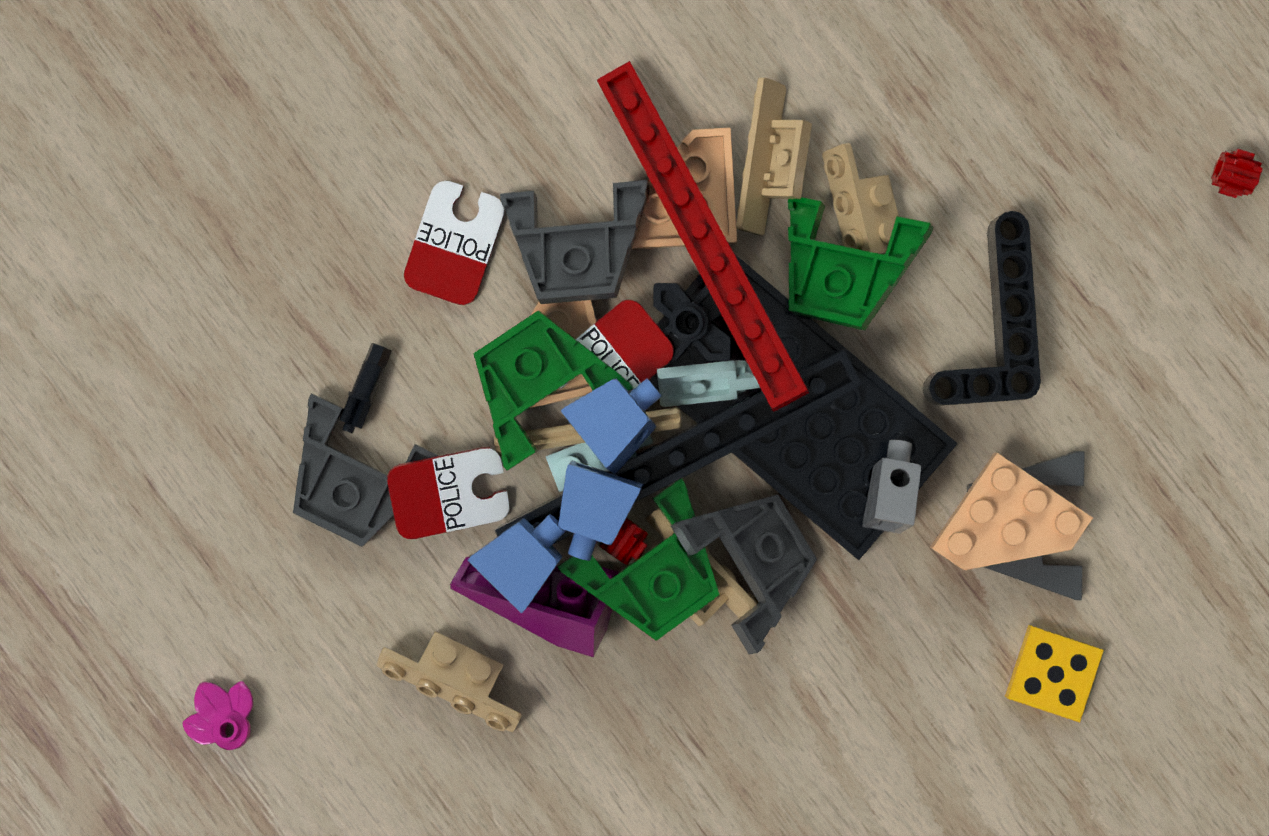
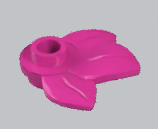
M243 681L236 683L228 692L213 683H200L194 696V705L197 713L189 716L182 722L185 732L192 740L201 745L216 743L225 750H236L242 747L247 742L251 732L248 717L253 708V696L250 689ZM231 723L234 727V733L231 737H227L225 733L226 727Z

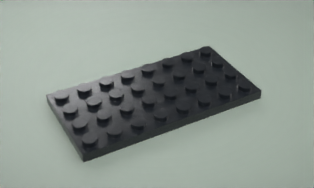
M735 254L797 371L840 349H844L862 386L733 451L732 454L853 557L860 560L884 532L882 530L862 527L872 470L880 459L887 457L889 440H902L912 443L910 463L921 465L919 489L958 443L815 321L790 312L789 299ZM700 274L685 291L692 300L697 297L706 285ZM695 314L690 315L687 320L688 326L692 329H697L699 326V319ZM665 315L657 324L661 330L669 325V319ZM721 315L713 322L732 337L731 360L746 361ZM692 343L679 360L670 361L664 368L722 361H707ZM656 373L649 380L659 391L658 376ZM761 388L747 389L745 392L737 394L738 399L679 405L677 407L696 423H699L761 391ZM890 477L891 482L899 487L897 480Z

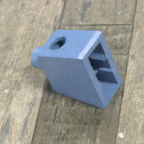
M648 378L630 393L620 381L613 379L564 407L561 412L605 468L615 474L656 428L655 423L646 414L645 410L660 399L662 395Z
M572 460L566 469L558 524L559 528L574 533L568 554L590 561L597 541L612 545L642 490L643 484Z
M550 514L536 528L523 518L479 549L467 561L522 613L563 557L552 545L566 530L559 528V521Z

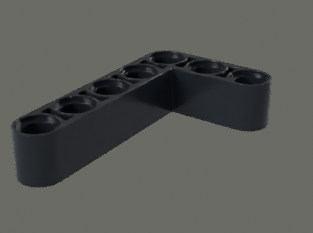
M1009 211L1001 214L990 222L987 230L997 367L945 370L932 373L923 383V393L928 402L933 405L944 406L1025 400L1032 398L1040 389L1041 377L1030 227L1028 220L1019 212ZM1002 221H1008L1014 225L1016 236L1013 240H1008L1002 236L1000 232ZM1006 259H1012L1018 265L1019 272L1015 279L1006 276L1003 271V263ZM1009 297H1015L1021 303V312L1017 317H1013L1006 310V301ZM1014 334L1020 336L1024 342V350L1020 355L1012 353L1008 346L1009 339ZM1017 372L1023 374L1027 381V387L1021 394L1017 393L1011 385L1012 377ZM978 375L984 376L989 382V390L984 396H979L973 389V381ZM939 378H945L951 384V393L946 399H941L935 393V383Z

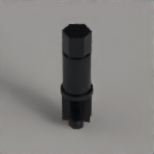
M371 343L352 391L348 393L349 397L340 417V421L345 422L342 430L353 434L355 427L362 429L371 404L373 405L374 403L373 398L392 350Z

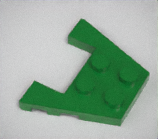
M803 197L801 199H788V209L790 210L788 241L791 243L789 311L794 315L865 331L932 234L934 227L928 222L897 216L886 253L883 255L816 241L815 238L825 205L821 201Z
M536 311L473 353L486 402L488 401L495 436L499 442L503 466L506 471L537 452V449L516 417L566 383L582 374L592 390L613 379L620 381L628 391L634 388L631 382L541 311Z
M682 478L652 498L671 525L675 522L695 517L688 497V491ZM675 533L611 579H609L593 555L590 561L572 556L558 566L563 574L656 641L720 595L705 547L698 553L688 556Z

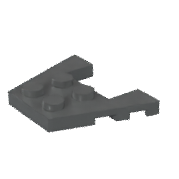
M647 180L613 183L614 220L608 222L538 228L537 195L534 191L500 194V200L508 216L510 227L518 243L523 262L540 304L617 298L650 192V185Z
M311 393L308 399V416L306 427H304V445L301 464H299L293 513L363 547L394 516L387 484V474L327 445L344 408ZM414 444L406 463L439 455Z
M1074 451L1064 456L1022 468V470L1044 485L1084 486L1085 452ZM973 483L967 485V492ZM1042 555L984 567L1065 597L1082 600L1081 565L1043 564Z
M779 495L689 518L671 525L672 530L688 556L698 553L719 537L757 598L758 604L731 624L748 654H756L761 651L765 645L763 640L769 630L776 627L782 617V609L789 598L795 596L817 560Z

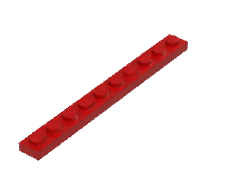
M629 61L598 78L599 86L772 410L775 412L809 393L631 62Z

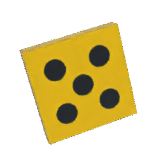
M1028 625L1005 697L1080 723L1104 650Z

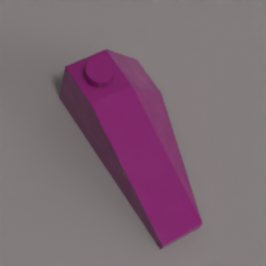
M465 557L450 583V589L558 647L594 657L607 631L613 609L563 574L558 566L554 568L528 607L520 613L467 561L470 557ZM601 567L609 579L619 573L618 571Z

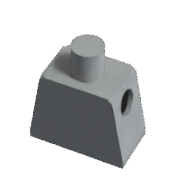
M889 440L887 457L880 459L874 465L862 527L900 534L914 526L921 465L910 463L912 443L902 440ZM890 477L897 480L899 487L891 482Z

